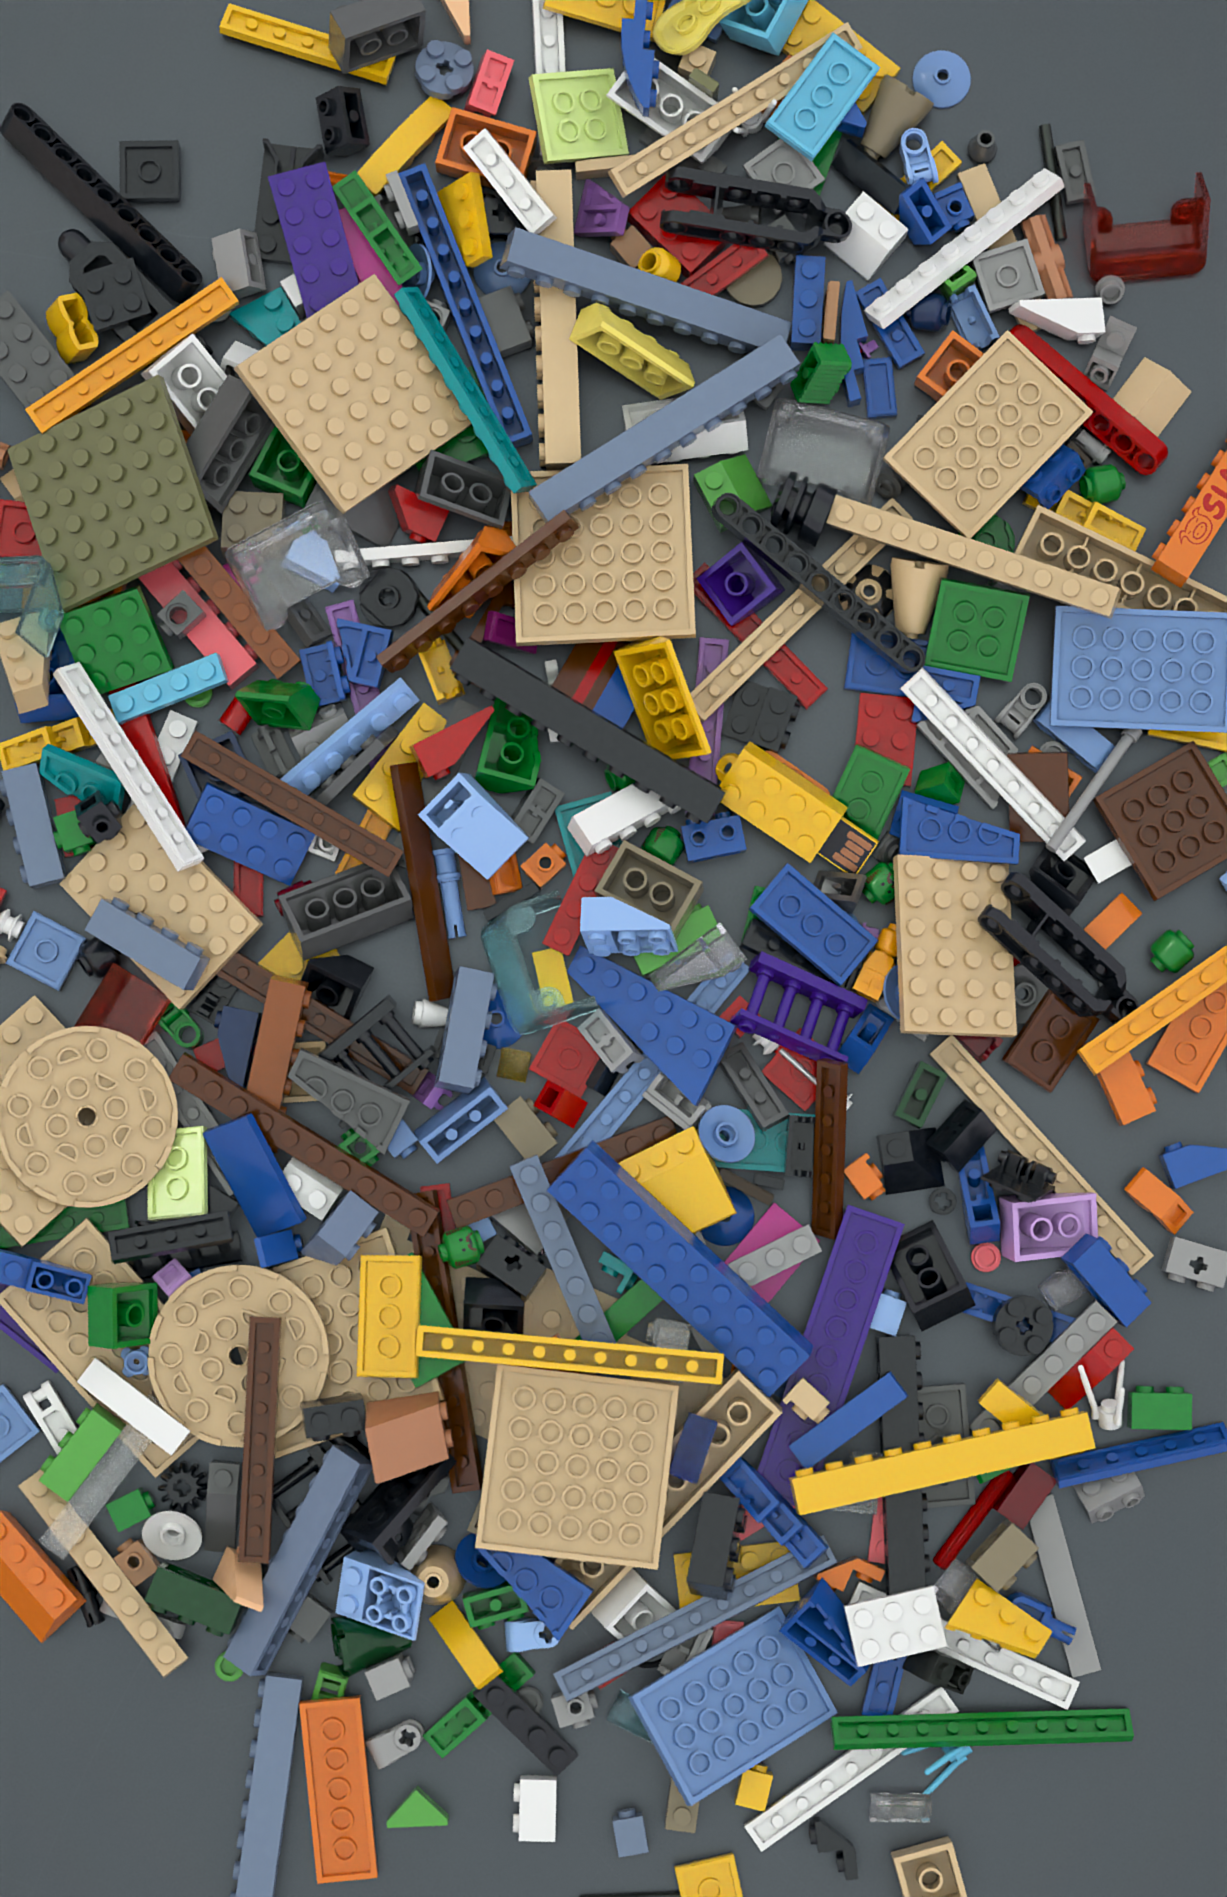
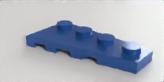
M906 797L901 798L899 855L929 856L936 859L980 863L1019 864L1020 834L984 822L981 823L959 814H953L928 804L925 805Z
M477 1548L500 1576H503L513 1587L515 1593L533 1610L536 1617L552 1632L551 1634L559 1642L594 1589L546 1556Z

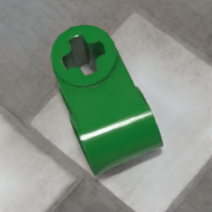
M169 1000L157 1011L152 1010L150 1012L156 1022L181 1047L192 1050L202 1045L204 1032L191 1017L186 1007L183 1010H179ZM187 1028H194L196 1031V1037L191 1043H184L182 1040V1034Z

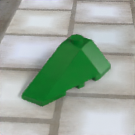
M496 698L493 703L494 712L491 714L474 779L485 790L500 794L534 789L541 763L537 739L538 729L531 724V717L524 713L520 717L505 708L506 702Z

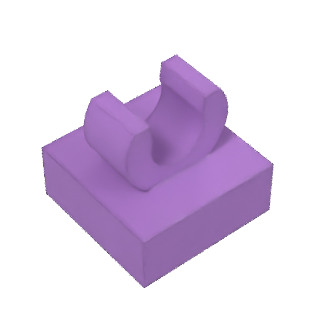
M428 1072L412 1096L431 1110L433 1107L441 1110L444 1107L438 1103L439 1098L442 1094H446L449 1097H452L453 1094L450 1090L434 1087L436 1076Z

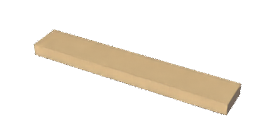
M985 163L957 174L958 181L961 182L962 189L975 214V222L987 214L990 209L1001 203ZM1009 230L990 245L987 251L1017 242L1013 230ZM1015 316L1017 324L1026 325L1034 332L1041 330V328Z

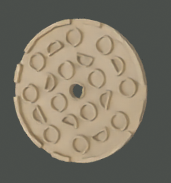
M79 1026L50 1033L31 1044L16 1058L0 1085L1 1152L11 1170L27 1187L53 1202L67 1206L91 1208L124 1200L148 1184L163 1167L172 1150L178 1125V1109L171 1080L159 1060L147 1048L132 1037L119 1031L97 1026ZM83 1108H90L95 1113V1120L90 1125H82L78 1120V1113Z
M221 1266L207 1270L189 1279L168 1298V1301L155 1319L149 1337L151 1339L147 1361L149 1376L161 1406L170 1416L189 1429V1433L196 1436V1438L218 1446L244 1447L250 1316L282 1318L276 1439L292 1430L303 1420L300 1402L319 1399L328 1375L330 1363L329 1340L326 1327L316 1306L308 1295L291 1280L272 1270L258 1266ZM235 1347H241L247 1352V1359L241 1365L235 1364L231 1360V1352Z

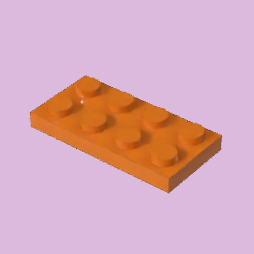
M1227 982L1168 1023L1146 1065L1197 1094L1201 1091L1227 1045Z

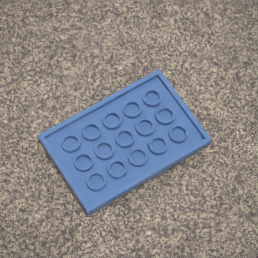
M1055 606L1050 726L1227 733V613L1115 608L1112 619L1073 606Z
M780 1606L774 1607L628 1697L687 1806L694 1805L838 1713L804 1650L779 1631L786 1619Z

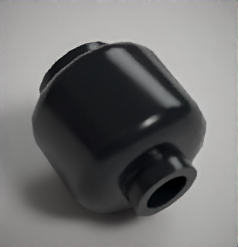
M96 937L79 947L80 955L77 956V960L89 977L93 975L96 978H102L121 965V958L119 956L121 952Z

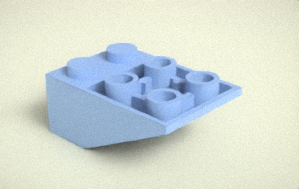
M458 773L418 814L440 839L487 880L529 839L526 833L471 774Z
M582 897L580 932L589 954L600 957L609 956L611 953H623L627 956L653 953L664 956L670 954V952H678V945L669 924L613 897Z
M373 1550L354 1551L344 1556L335 1613L415 1641L425 1583L396 1561L392 1565L387 1564Z

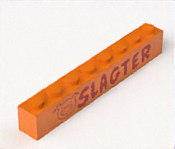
M1219 450L1210 464L1215 469L1211 475L1205 472L1196 486L1200 490L1196 498L1190 496L1181 511L1186 514L1182 521L1175 519L1166 533L1171 537L1168 543L1165 545L1161 542L1152 555V558L1156 561L1151 570L1179 588L1186 582L1227 517V450L1225 452Z

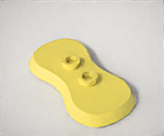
M682 0L668 8L659 17L653 29L654 41L661 50L669 54L681 56L691 53L705 41L719 21L752 0Z

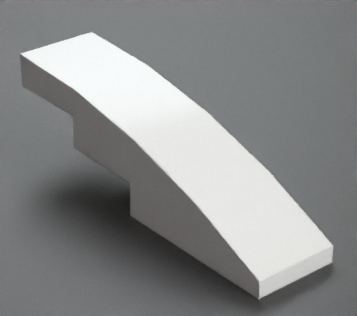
M97 1358L91 1362L77 1381L97 1399L171 1456L190 1432L189 1429Z

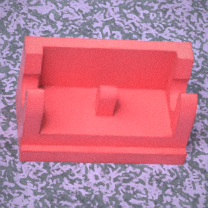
M488 49L481 57L464 107L465 111L472 113L476 111L489 118L492 115H496L514 63L513 59Z

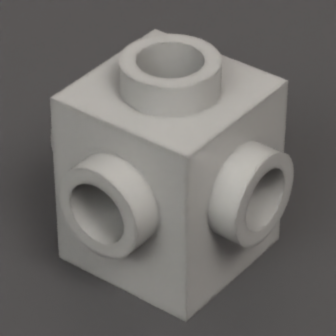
M594 1690L586 1692L569 1702L566 1701L562 1692L551 1695V1701L560 1728L573 1725V1729L590 1724V1719L595 1717L594 1709L599 1708ZM573 1702H578L581 1704V1706L579 1708H573L571 1704Z

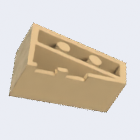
M48 609L0 623V659L19 714L48 706L50 660L52 659L51 642L54 631Z

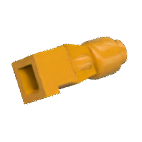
M890 923L888 928L881 930L877 938L878 941L874 945L876 950L868 953L851 989L852 992L874 1003L878 1001L883 991L887 973L895 966L893 958L897 957L896 924Z

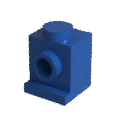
M961 182L934 193V197L952 226L947 232L954 230L955 233L965 230L971 226L970 222L973 221L975 216L962 189ZM958 204L960 211L954 212L950 206Z

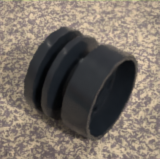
M791 471L787 479L781 484L771 509V524L777 528L780 520L786 521L783 531L785 536L789 534L794 525L799 526L798 541L816 547L838 489L820 482L813 493L808 492L809 477L805 476L800 488L794 486L798 473Z

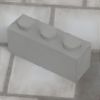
M809 1224L728 1263V1266L751 1287L822 1252Z

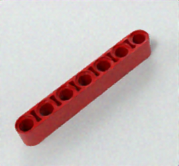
M1018 324L1009 330L1056 377L1060 378L1078 398L1081 399L1082 397L1085 400L1083 402L1093 411V414L1082 425L1137 472L1143 475H1150L1160 467L1168 456V449L1163 441L1029 327Z

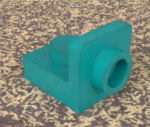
M605 1250L603 1251L598 1262L603 1264L601 1270L616 1278L619 1273L624 1275L616 1292L622 1294L624 1289L628 1291L638 1276L620 1258Z

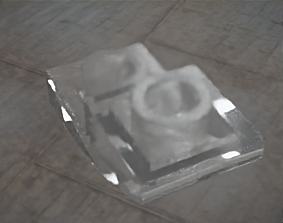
M1069 1267L1065 1270L1058 1269L1038 1286L1053 1311L1065 1307L1088 1292Z

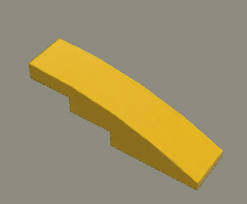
M430 96L390 135L357 172L373 196L379 195L384 190L383 185L388 184L386 174L395 170L400 173L409 168L414 158L433 141L435 134L447 124L451 107L443 100Z
M1067 490L1061 499L1049 509L1133 551H1136L1146 531L1145 527L1096 501L1092 503L1070 490ZM1028 493L1022 503L1033 510L1040 505L1038 500Z
M76 717L57 725L44 726L1 742L0 761L4 771L32 763L40 764L42 749L47 744L72 754L97 746L81 718Z
M998 1378L978 1399L979 1404L1002 1423L1019 1420L1020 1425L1032 1423L1031 1417L1044 1414L1021 1395H1017ZM1084 1451L1077 1452V1453H1072V1454H1068V1455H1064V1456H1059V1457H1055V1458H1050V1460L1058 1459V1458H1062V1457H1067V1456H1071V1455L1080 1454V1453H1083Z

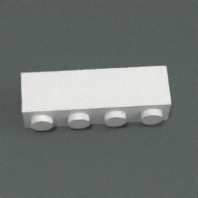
M631 784L574 815L567 828L586 857L594 852L599 855L607 851L614 841L618 839L622 841L627 840L637 832L636 829L643 825L646 828L651 827L665 813L674 814L682 808L676 805L675 809H672L659 801L661 797L659 794L652 790L647 794Z

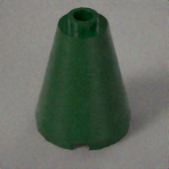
M345 1616L331 1618L333 1624H330L335 1656H338L339 1660L342 1659L343 1664L337 1665L343 1678L352 1676L412 1646V1640L354 1619Z

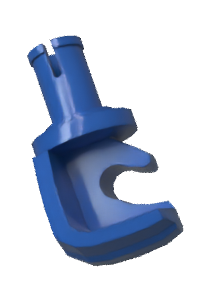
M1018 1591L1006 1597L1007 1600L1053 1631L1050 1635L1051 1637L1066 1643V1645H1070L1073 1638L1062 1634V1631L1075 1635L1077 1628L1053 1618L1051 1614L1052 1607Z

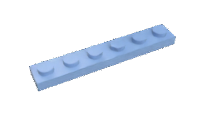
M398 678L280 780L309 795L340 769V766L352 754L355 756L362 750L360 746L372 734L375 737L379 736L420 700L402 678Z

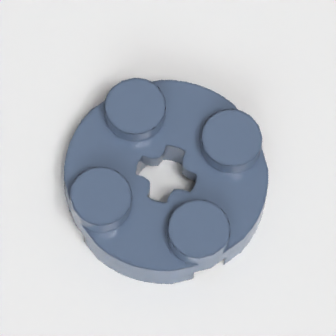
M433 40L427 44V47L419 53L416 59V80L418 79V82L421 84V89L433 98L441 100L452 99L453 95L466 92L472 83L474 66L471 53L457 44ZM447 66L452 70V73L446 72L445 75H441L438 67Z

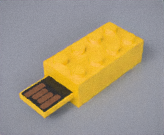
M751 741L743 748L739 755L728 753L718 760L715 773L721 781L719 786L727 791L720 803L807 862L811 863L815 856L819 854L845 873L858 874L879 843L877 839L843 817L848 809L847 806ZM731 763L730 770L725 771L726 765Z

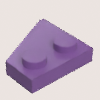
M586 179L574 234L580 237L623 236L630 207L597 183Z

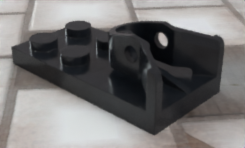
M263 138L264 157L254 232L257 233L262 262L292 265L268 176L321 163L324 159V150L320 144H317L314 148L271 144L269 139Z
M449 1453V1459L380 1483L345 1522L340 1533L355 1551L363 1552L373 1549L384 1562L392 1565L395 1563L393 1560L399 1549L406 1544L413 1531V1521L409 1516L421 1502L429 1497L430 1492L449 1474L450 1469L457 1461ZM400 1533L401 1539L396 1542L395 1537Z

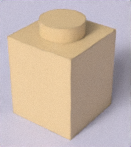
M700 45L691 53L683 55L678 66V75L689 82V75L694 68H698L710 76L716 62L717 52Z

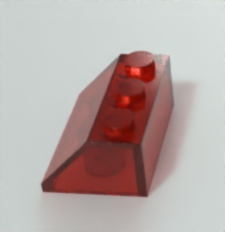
M113 963L74 1027L97 1026L108 1028L128 1035L144 1046L171 1001L163 992Z

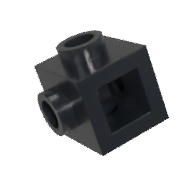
M97 790L74 806L77 819L80 821L78 823L80 830L87 838L92 836L97 844L104 840H111L123 828L120 819L123 813L114 800L108 802L100 790Z

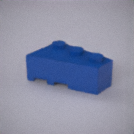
M822 1577L791 1608L779 1631L851 1687L867 1671L869 1665L857 1666L844 1604Z

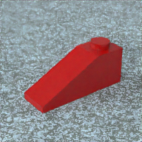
M492 705L409 747L425 779L433 776L434 780H437L451 773L448 767L456 764L494 712Z
M1112 1327L1047 1392L1064 1409L1072 1408L1086 1395L1078 1370L1079 1365H1083L1091 1389H1093L1134 1348Z

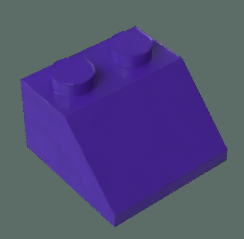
M744 542L738 544L696 578L731 626L761 610L785 591V588L762 557Z

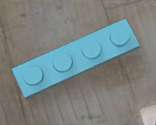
M214 653L111 694L108 698L115 718L121 725L229 681L220 655Z

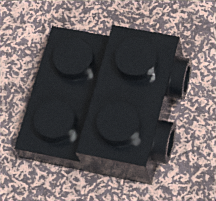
M746 681L735 694L721 735L745 744L751 741L764 751L778 753L779 748L785 749L791 733L785 730L789 720L795 722L801 705L795 703L798 696L773 687L767 688Z

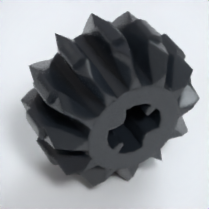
M181 1461L179 1465L180 1472L174 1464L168 1466L171 1475L162 1473L160 1476L162 1480L168 1482V1484L158 1486L159 1491L168 1492V1494L161 1498V1501L164 1503L171 1498L173 1502L169 1509L172 1511L176 1509L178 1503H181V1512L186 1513L188 1511V1502L194 1510L198 1509L199 1503L196 1498L201 1501L207 1499L206 1494L200 1492V1490H206L208 1483H200V1480L207 1476L206 1472H201L196 1476L194 1474L198 1469V1464L196 1463L187 1471L186 1461ZM181 1479H185V1483L191 1485V1489L186 1491L187 1495H184L181 1489H177V1485L182 1482Z

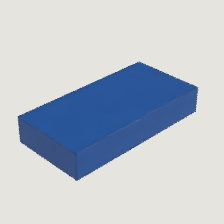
M892 358L864 359L863 382L867 420L897 417Z

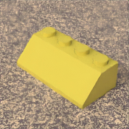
M594 303L581 309L569 340L660 400L694 387L695 381L689 364L680 359L676 352L667 350L658 344L655 338L643 334L634 328L630 321L621 319L613 314L606 305Z

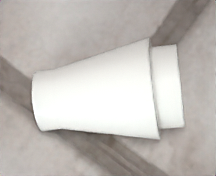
M426 999L415 1001L412 1012V1024L418 1025L419 1028L445 1026L448 1007L429 1002Z

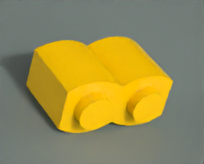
M78 293L59 296L46 310L47 324L51 332L57 337V350L66 364L85 361L98 347V336L93 325L88 320L86 304Z

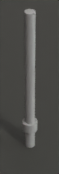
M1123 729L1119 742L1046 844L1048 850L1054 853L1058 850L1130 745L1136 743L1143 733L1142 729Z

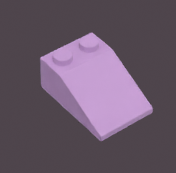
M1094 1192L1048 1193L1036 1202L1031 1203L1016 1198V1195L999 1197L1001 1255L1013 1262L1062 1257L1086 1233L1098 1238L1097 1199Z

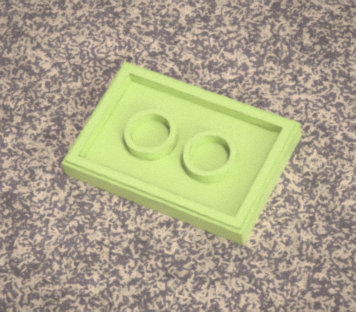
M195 1126L176 1129L172 1150L166 1162L147 1184L148 1220H173L208 1214L207 1142L202 1134L207 1130V1127Z

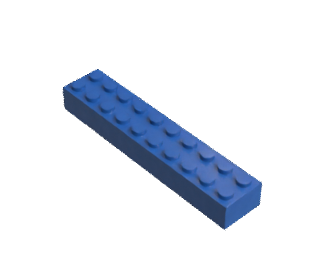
M593 1140L547 1189L559 1203L718 1351L724 1354L732 1364L768 1397L811 1355L814 1345Z

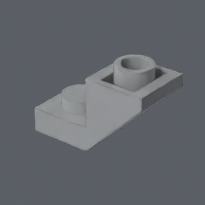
M1110 316L1105 326L1106 332L1100 336L1083 374L1098 387L1108 391L1137 327Z

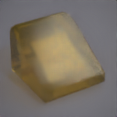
M502 1047L497 1077L526 1083L532 1053Z

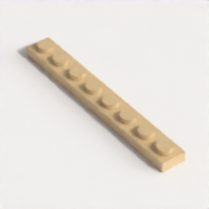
M42 1470L37 1471L18 1486L162 1677L165 1678L187 1661L188 1657L70 1502L65 1501L42 1484L39 1479L44 1472Z

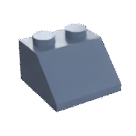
M350 1190L330 1211L300 1252L305 1256L338 1265L344 1258L350 1261L360 1248L356 1244L361 1236L366 1239L377 1225L373 1220L379 1212Z

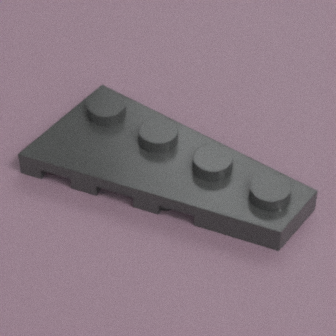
M391 725L377 738L372 734L360 746L364 751L357 758L352 754L340 766L344 771L338 777L332 774L321 785L324 791L318 797L314 794L310 797L327 806L400 733Z
M303 1048L300 1049L288 1075L292 1081L317 1101L324 1104L335 1116L346 1122L362 1138L367 1139L378 1151L385 1155L411 1099Z

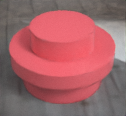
M988 1242L981 1243L973 1248L971 1262L977 1270L991 1272L1000 1264L1001 1254L994 1244Z

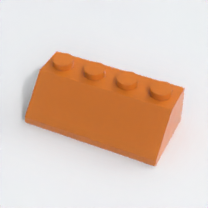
M0 1510V1596L37 1639L43 1643L87 1600L10 1512Z

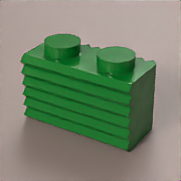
M817 342L813 343L797 372L798 376L790 384L797 402L830 404L832 396H835L838 392L844 375L849 373L852 365L851 358L843 344L840 343L838 345L831 342L829 344L826 342L824 344L821 342L819 344Z

